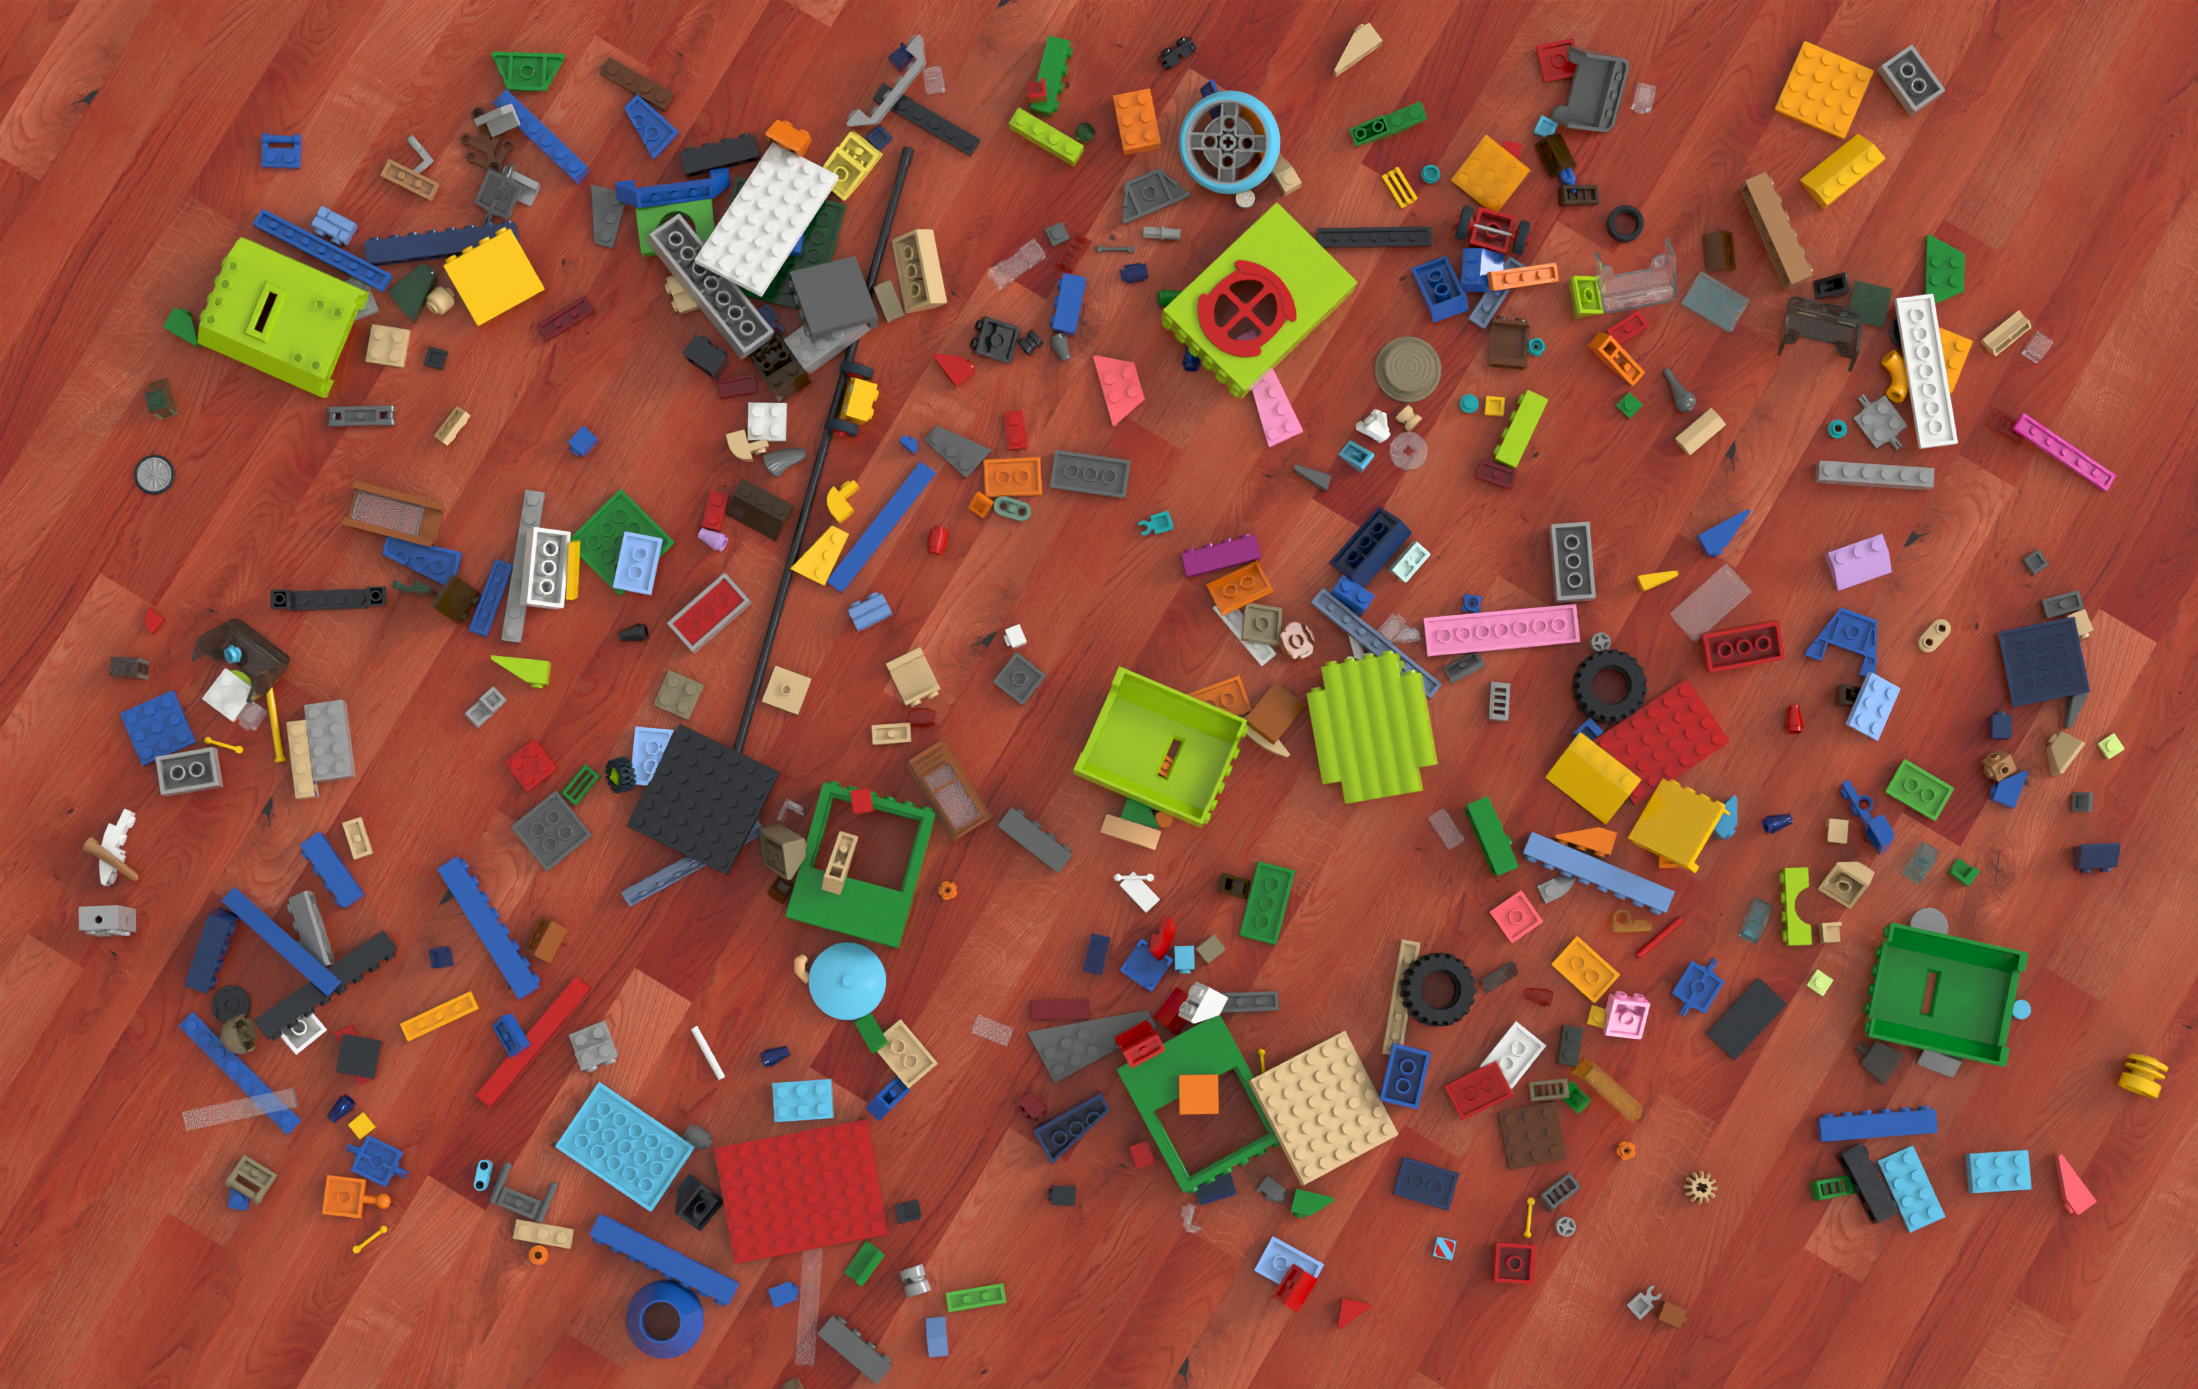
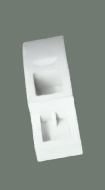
M127 809L123 810L117 825L108 824L101 845L123 863L126 859V851L119 847L124 845L127 839L126 833L128 828H131L136 820L134 817L136 813ZM99 860L101 884L110 886L117 878V870Z

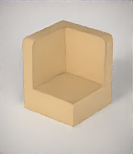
M1827 819L1825 826L1828 828L1827 841L1846 844L1849 820Z
M1841 922L1818 924L1820 943L1840 942L1839 926H1842Z

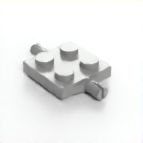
M1864 394L1860 396L1858 400L1864 409L1853 420L1874 448L1877 449L1883 443L1889 441L1896 450L1901 448L1903 445L1896 436L1907 427V424L1884 395L1872 403L1868 401Z

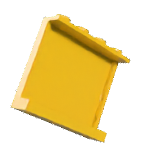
M504 227L496 231L497 236L491 239L489 236L479 241L480 245L475 248L472 245L462 250V255L459 257L453 255L445 260L446 264L443 265L478 326L545 289L511 228L506 229Z
M1662 779L1628 839L1635 845L1696 873L1699 866L1694 863L1722 814L1729 816L1730 813L1725 809L1726 805L1717 800L1712 802L1708 796L1702 793L1697 795L1693 789L1687 786L1682 788L1678 782L1672 779L1670 782Z

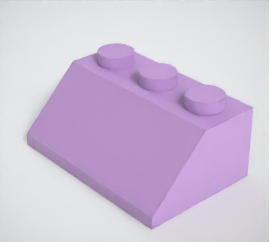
M1883 534L1824 555L1837 591L1892 572L1889 551Z

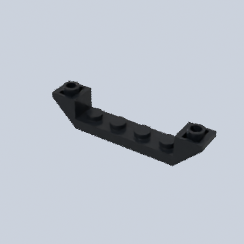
M386 586L345 590H270L271 609L314 611L377 608L387 606Z

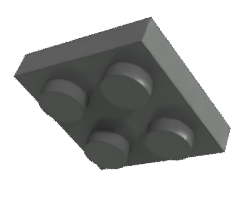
M1016 652L994 679L993 683L1023 706L1047 675Z

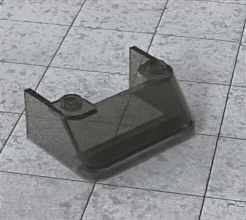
M1791 297L1786 306L1779 334L1777 355L1781 356L1785 344H1795L1799 336L1835 344L1836 353L1841 357L1849 358L1848 371L1852 372L1860 352L1863 316L1854 309L1801 297Z
M230 619L199 636L191 660L196 661L208 655L214 661H223L226 659L224 650L229 648V645L238 647L242 656L240 661L235 664L254 677L246 700L247 703H251L267 694L288 668L290 658L286 653L240 619Z

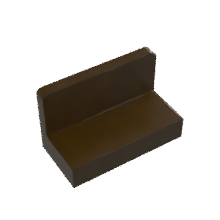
M1561 134L1547 135L1535 144L1550 177H1556L1564 170L1574 169L1577 166Z

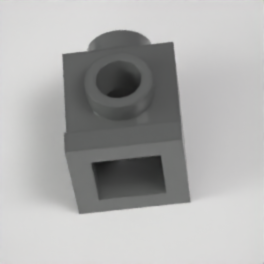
M1266 1175L1255 1190L1258 1193L1263 1191L1262 1196L1269 1202L1274 1200L1280 1204L1286 1197L1284 1193L1286 1189L1268 1175Z

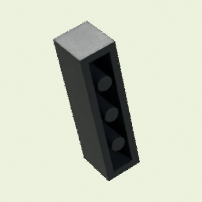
M750 133L741 134L736 139L725 138L716 144L708 142L696 149L695 147H688L683 152H680L687 178L710 173L709 170L731 168L760 160L754 134L750 135Z
M1862 1143L1854 1144L1836 1154L1872 1224L1880 1223L1898 1213L1896 1202L1889 1196L1886 1183L1880 1179L1878 1168L1871 1162L1869 1151Z

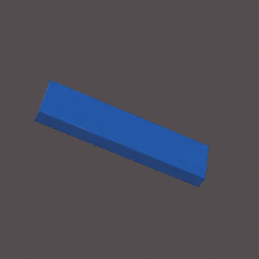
M495 559L469 631L488 637L513 570L512 564Z

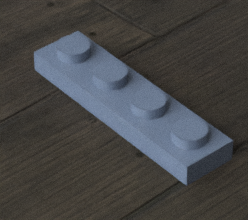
M1511 256L1508 257L1504 264V270L1525 267V265ZM1510 289L1502 290V292H1486L1468 320L1484 330Z

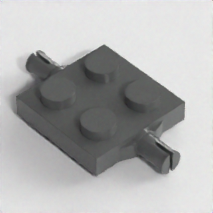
M510 163L507 164L504 173H500L492 168L488 169L474 202L487 211L483 220L484 223H491L494 215L509 220L518 202L524 185L511 177L515 166Z

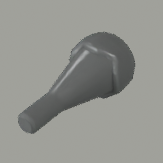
M1669 368L1665 369L1663 374L1670 384L1675 407L1680 412L1692 411L1696 404L1695 396L1675 379Z

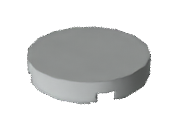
M1934 908L1920 909L1913 914L1909 923L1910 927L1946 935L1949 928L1944 914Z

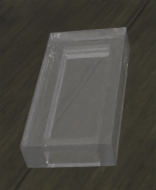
M1444 808L1428 818V821L1448 851L1465 840Z
M978 1015L971 1033L1007 1047L1014 1029Z

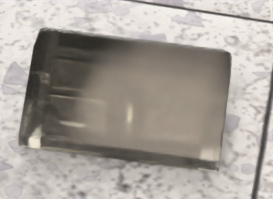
M1510 961L1481 979L1479 983L1484 992L1489 993L1518 975L1515 963Z

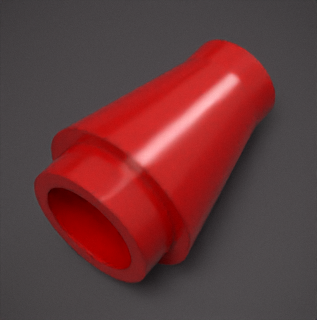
M1789 705L1785 729H1787L1789 734H1800L1804 728L1800 706Z

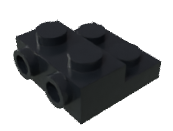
M987 316L981 317L980 320L978 319L974 327L977 331L976 337L971 339L969 346L972 349L971 354L1011 364L1020 327Z

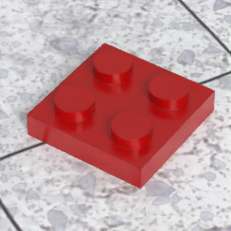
M1574 38L1536 46L1543 83L1574 77L1577 64L1570 62L1567 57L1569 46L1575 47Z
M535 739L504 761L505 765L527 793L558 770Z

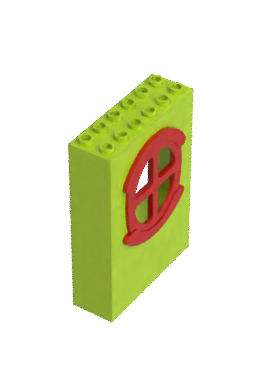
M1276 202L1163 310L1161 323L1167 330L1171 329L1176 334L1175 338L1181 344L1185 343L1189 347L1188 351L1194 357L1198 356L1202 360V365L1208 371L1212 370L1216 374L1215 378L1221 384L1225 383L1229 387V392L1235 398L1238 396L1242 399L1353 293L1358 282ZM1253 280L1260 282L1264 288L1247 304H1244L1229 289L1230 285L1239 281ZM1223 294L1239 309V312L1225 326L1218 327L1214 319V308L1218 297ZM1267 294H1272L1277 304L1276 317L1271 326H1266L1252 312V309ZM1243 317H1247L1262 334L1252 340L1238 341L1228 337L1227 333Z

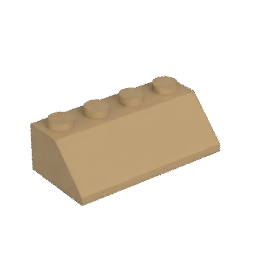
M916 229L892 239L891 242L905 313L933 309L946 304L947 299L933 230Z

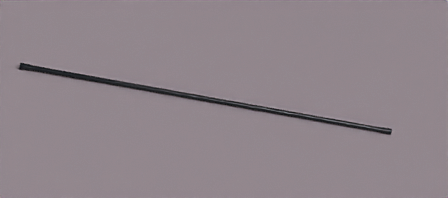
M907 146L903 147L898 172L866 281L871 298L874 291L872 286L876 284L907 171L914 154V149ZM860 338L847 347L844 361H854ZM841 372L828 418L837 419L849 376ZM825 428L733 750L740 753L743 752L794 571L789 568L797 562L833 432Z

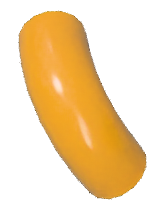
M1892 350L1881 361V364L1890 372L1892 377V383L1886 394L1890 400L1901 403L1909 391L1905 362L1896 350Z

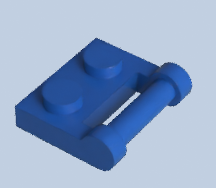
M262 133L261 167L300 169L302 135L284 136ZM294 143V148H269V144Z

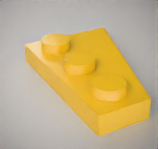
M830 526L789 569L825 586L849 534L834 526Z

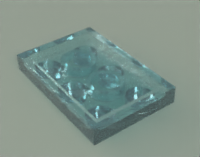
M1700 271L1681 305L1731 333L1750 300Z

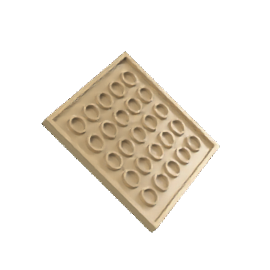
M1346 1031L1248 1081L1301 1186L1399 1135L1382 1101L1379 1100V1095Z

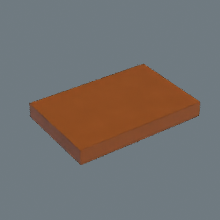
M1275 682L1246 717L1247 725L1274 745L1302 711L1305 704Z

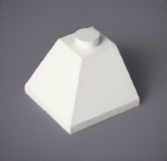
M314 1014L308 1018L304 1016L298 1020L299 1024L291 1030L287 1028L282 1031L283 1035L280 1039L296 1055L327 1031Z

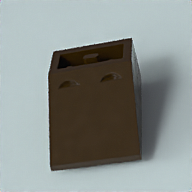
M779 332L772 335L769 341L748 355L779 403L811 383L805 370Z

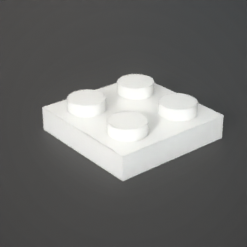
M748 402V441L767 439L768 442H786L787 403Z
M225 668L202 699L234 722L257 691Z

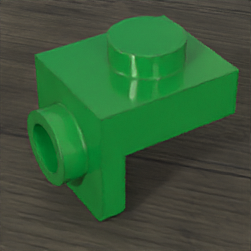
M1570 1081L1568 1083L1569 1098L1561 1099L1579 1115L1592 1101L1573 1081ZM1563 1086L1560 1089V1095L1563 1094Z

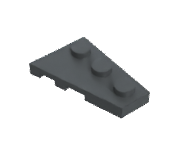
M591 184L594 243L598 246L614 249L626 203L617 200L615 190Z
M936 426L924 439L929 446L966 479L992 452L989 448L939 426Z

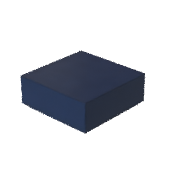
M878 125L866 136V139L878 151H881L893 140L881 125Z

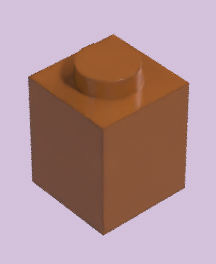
M1663 1300L1656 1319L1680 1329L1681 1325L1684 1326L1688 1319V1315H1686L1687 1310Z

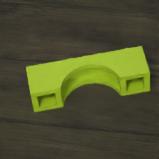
M1808 867L1784 868L1782 873H1779V883L1783 886V892H1780V902L1784 906V911H1781V922L1784 923L1785 930H1782V941L1785 942V946L1812 945L1811 925L1800 920L1795 912V899L1803 889L1809 887Z

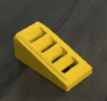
M1668 571L1639 575L1635 579L1640 591L1644 592L1676 578L1678 572Z

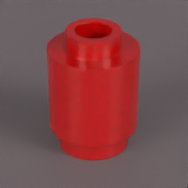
M935 526L934 529H930L926 546L928 547V553L943 554L949 535L946 532V528Z

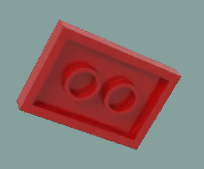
M1497 1060L1444 1085L1461 1120L1514 1096Z

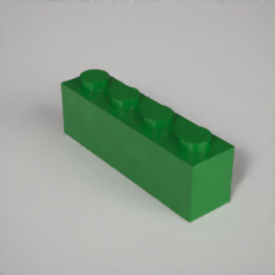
M1048 35L1037 82H1041V78H1045L1047 102L1031 103L1030 112L1052 117L1053 112L1057 113L1059 101L1056 100L1058 94H1062L1064 83H1061L1062 77H1066L1069 65H1066L1067 58L1071 59L1073 47H1070L1069 40Z

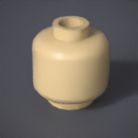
M438 286L426 297V306L433 314L443 315L455 304L454 293L449 288Z

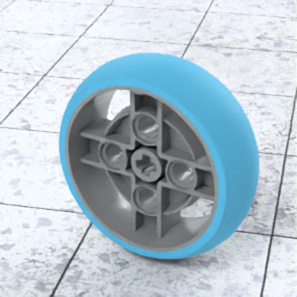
M1239 91L1213 93L1196 103L1186 115L1179 134L1180 156L1191 177L1206 189L1221 194L1242 193L1259 185L1273 170L1280 152L1278 125L1270 110L1260 100L1249 94ZM1221 105V115L1214 118L1206 126L1203 133L1195 132L1201 118L1211 109ZM1241 106L1249 109L1258 117L1264 128L1265 135H1256L1251 123L1241 116ZM1229 118H1232L1235 122L1231 129L1226 126V121ZM1210 136L1215 139V144L1212 147L1207 145V139ZM1228 137L1233 141V145H1230V148L1229 145L1225 144V141L1229 140ZM1247 138H1250L1253 143L1249 149L1244 146V141ZM1194 150H1203L1209 163L1218 168V179L1209 175L1200 166ZM1256 152L1264 153L1258 167L1248 176L1238 180V170L1245 167L1253 159ZM1228 156L1233 159V164L1230 167H1227L1224 163L1225 158Z

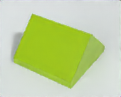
M1572 276L1568 281L1574 318L1604 314L1597 277Z

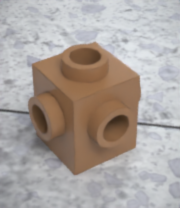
M2001 749L1989 754L1987 758L1982 760L1985 775L1998 782L2006 779L2008 775L2017 770L2011 754Z

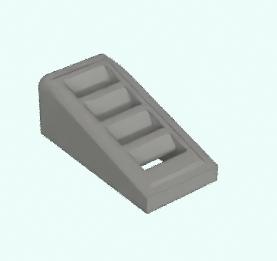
M1491 682L1488 720L1508 721L1510 683ZM1495 688H1504L1506 691L1497 692ZM1494 695L1505 696V700L1494 699ZM1494 703H1503L1504 707L1494 706ZM1494 710L1504 711V714H1493Z

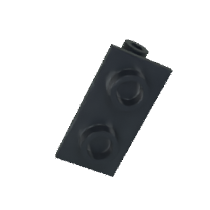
M1183 36L1175 42V46L1162 50L1160 52L1161 55L1157 59L1164 61L1162 65L1166 70L1168 68L1171 69L1181 62L1177 55L1180 54L1185 59L1194 53L1197 47L1193 42L1190 43L1193 40L1192 38Z

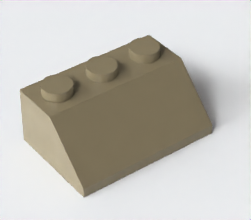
M780 823L759 829L763 865L786 880H791L806 857L805 850L807 849L805 839Z

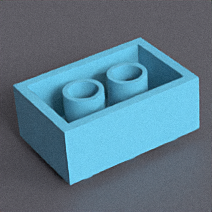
M832 1079L772 1083L775 1122L834 1118Z
M2028 1150L1965 1154L1968 1193L2031 1189Z

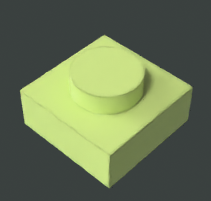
M2114 733L2097 743V746L2107 760L2125 749Z
M1816 969L1806 986L1820 996H1824L1833 979Z

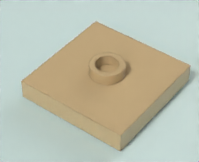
M775 666L762 702L799 715L812 679Z

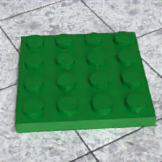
M622 489L570 538V542L573 540L580 541V557L620 597L626 591L613 588L625 531L663 539L660 557L675 544Z

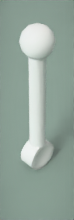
M1115 874L1114 880H1148L1151 882L1154 880V876L1152 874L1147 876H1121L1120 874Z

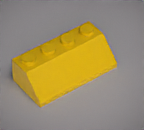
M1857 134L1799 181L1824 210L1885 160V157L1872 142Z

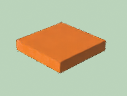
M1218 1074L1179 1075L1180 1115L1219 1114Z

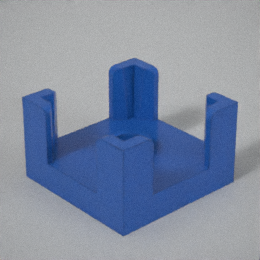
M1141 938L1120 969V972L1152 992L1173 959L1165 954L1162 960L1157 961L1149 952V943Z

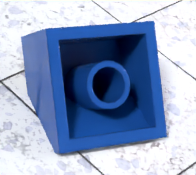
M1463 248L1461 286L1464 292H1490L1487 273L1504 270L1505 256L1483 248Z

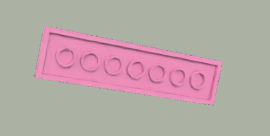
M1576 604L1423 618L1427 657L1580 642Z

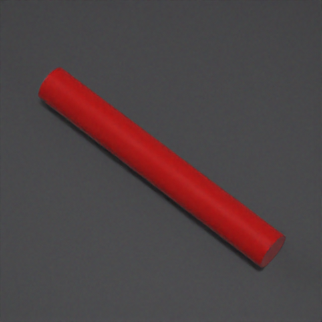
M1678 916L1638 950L1635 955L1641 959L1684 921Z

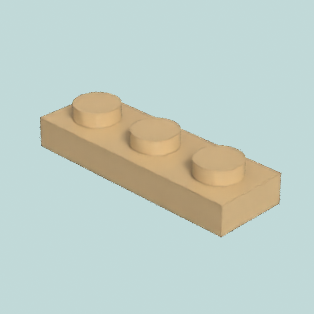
M516 1219L513 1239L571 1249L575 1229Z

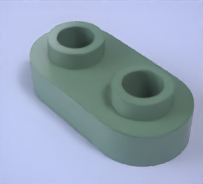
M1005 496L998 497L994 502V510L1000 516L1019 522H1024L1031 516V508L1025 502ZM1006 504L1007 508L1005 510H1001L1000 505ZM1020 509L1025 510V514L1022 516L1018 514Z

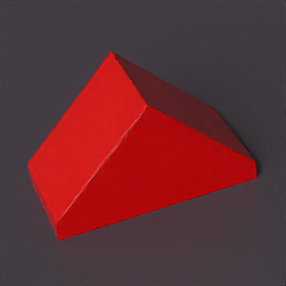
M1341 1298L1337 1327L1342 1329L1372 1306L1366 1302Z

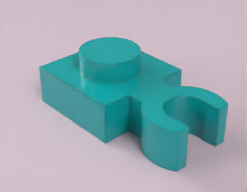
M1169 511L1150 516L1151 522L1140 521L1138 523L1139 526H1147V530L1141 532L1142 536L1148 535L1152 530H1154L1155 535L1174 530Z

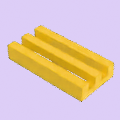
M1399 167L1381 177L1401 209L1418 199ZM1394 174L1398 175L1399 179L1401 180L1404 187L1411 196V199L1408 198L1407 194L1403 190L1402 186L1400 185L1399 181L1397 180ZM1389 177H1391V179H1392L1393 182L1395 183V185H1396V187L1398 188L1399 192L1401 193V195L1403 196L1404 200L1406 201L1405 203H1403V202L1401 201V199H1400V197L1398 196L1397 192L1395 191V189L1393 188L1392 184H1391L1390 181L1388 180Z

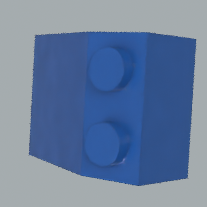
M1447 256L1411 268L1420 295L1433 323L1468 311L1467 296Z

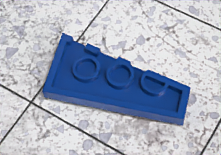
M388 536L386 537L382 553L444 586L452 574L457 576L462 552L436 546L427 547Z

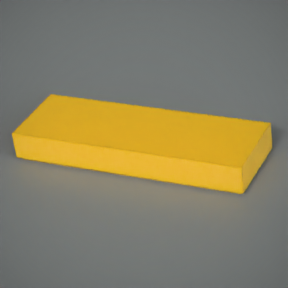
M578 540L568 543L567 600L578 598L580 541Z

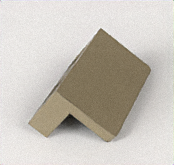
M890 279L872 286L887 323L905 315Z

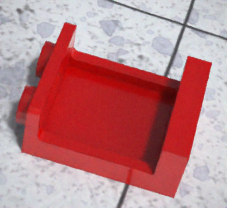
M1145 1020L1114 1037L1131 1069L1165 1051L1158 1034L1153 1030L1149 1020Z

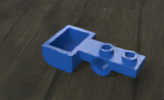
M1848 779L1841 784L1840 793L1844 800L1849 801L1852 814L1855 817L1858 816L1865 828L1864 832L1878 855H1881L1890 848L1894 832L1884 815H1879L1872 819L1870 812L1873 807V800L1867 795L1858 796ZM1865 802L1869 808L1861 809L1858 804Z

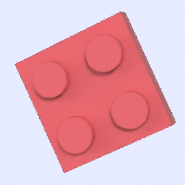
M1522 890L1489 912L1511 944L1543 922Z

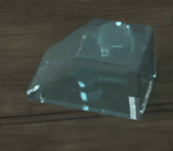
M1754 897L1741 925L1739 936L1756 944L1766 928L1772 905Z

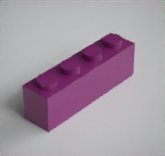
M1256 535L1239 536L1240 539L1232 541V538L1221 541V544L1215 546L1214 543L1206 544L1200 550H1195V548L1184 550V554H1181L1186 578L1261 560Z

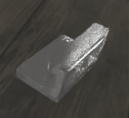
M786 799L776 820L783 824L789 810L804 816L806 809Z

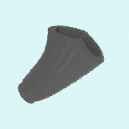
M789 448L763 454L766 470L777 478H780L787 468L803 461V459H807L804 448Z

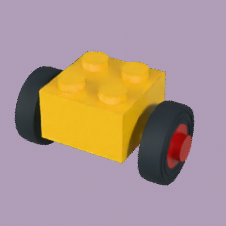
M842 361L839 372L849 376L851 381L848 382L839 418H826L824 428L839 437H856L859 427L855 424L862 425L868 422V419L871 420L874 409L871 407L873 401L877 400L879 390H876L877 384L863 381L872 380L874 374L872 368L858 361Z

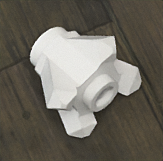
M1374 409L1364 422L1360 421L1355 425L1357 431L1372 437L1378 443L1385 441L1391 434L1387 426L1386 413Z

